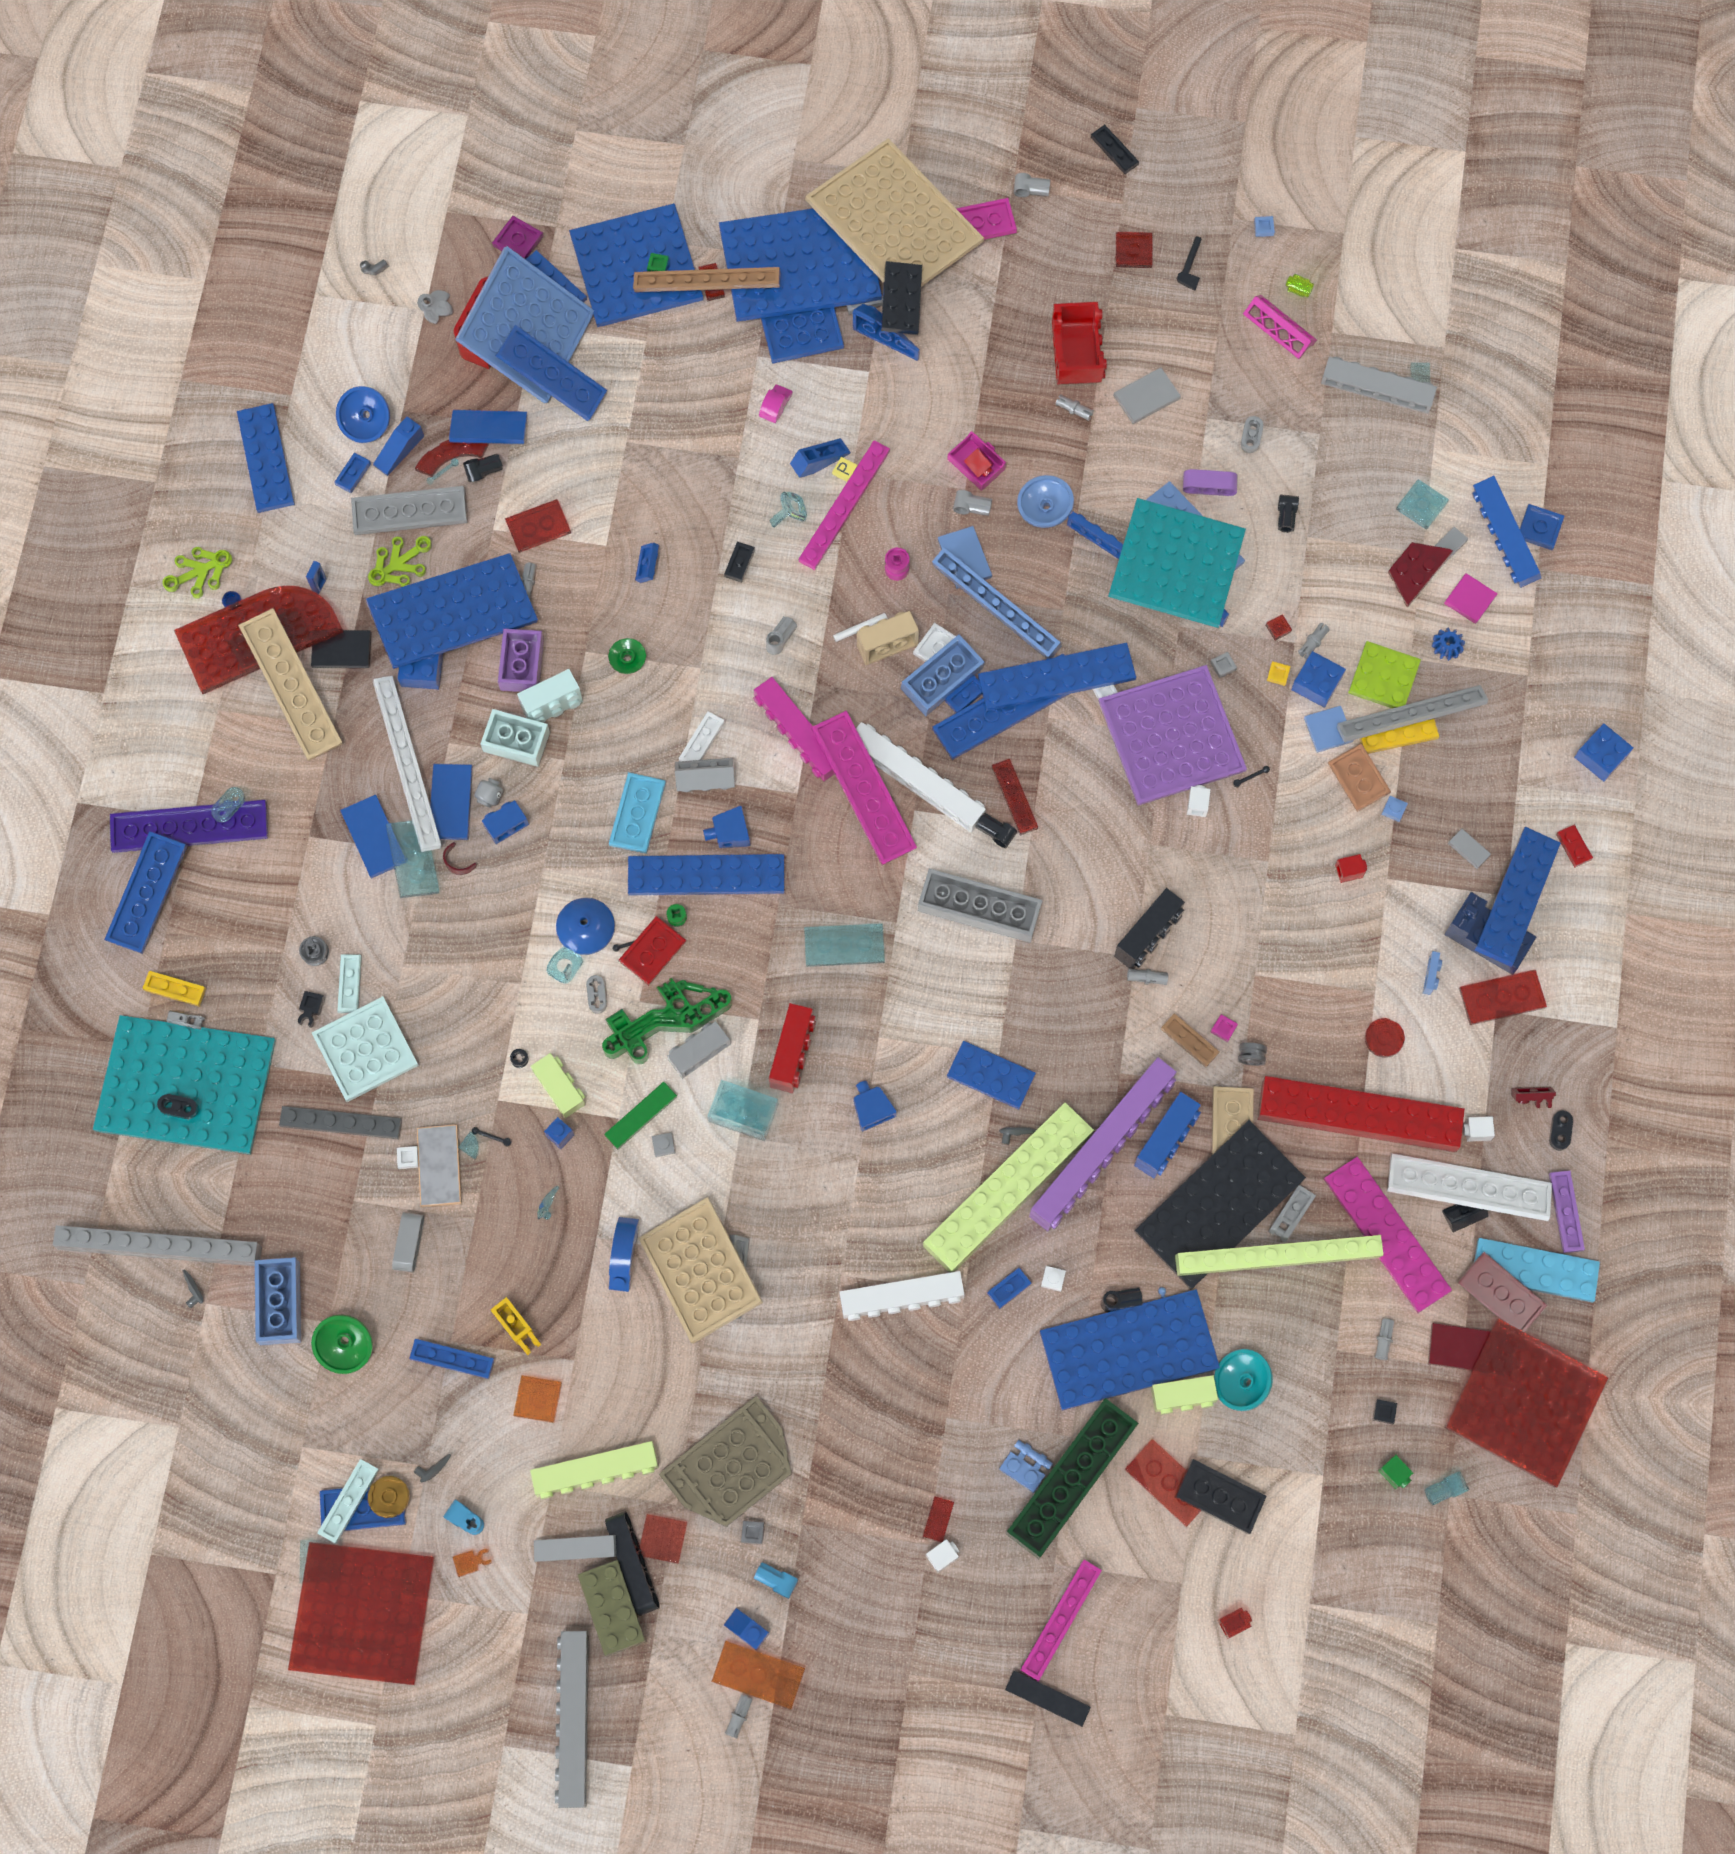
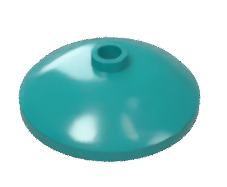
M1240 1349L1229 1353L1219 1363L1220 1368L1215 1371L1214 1381L1217 1396L1225 1406L1236 1411H1249L1257 1408L1266 1400L1272 1388L1273 1374L1268 1361L1261 1354L1249 1349ZM1251 1380V1384L1247 1386V1381Z

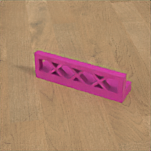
M1262 295L1255 296L1243 313V315L1298 359L1303 356L1308 347L1313 346L1317 341L1316 338ZM1255 305L1260 309L1261 317L1255 318L1250 314ZM1265 318H1272L1275 328L1269 329L1266 327ZM1279 329L1287 330L1289 339L1282 340L1279 335ZM1299 340L1304 344L1299 352L1293 347V341Z

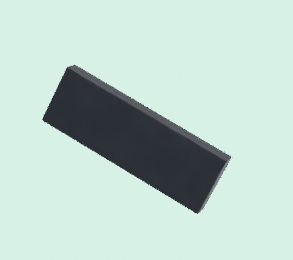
M1105 124L1091 134V139L1124 174H1127L1139 165L1136 157Z

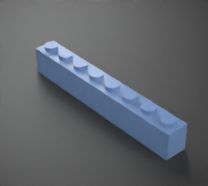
M945 547L934 558L932 563L938 571L1046 659L1053 658L1062 647L1060 641Z

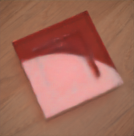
M1283 614L1266 622L1265 625L1275 641L1292 632V628Z

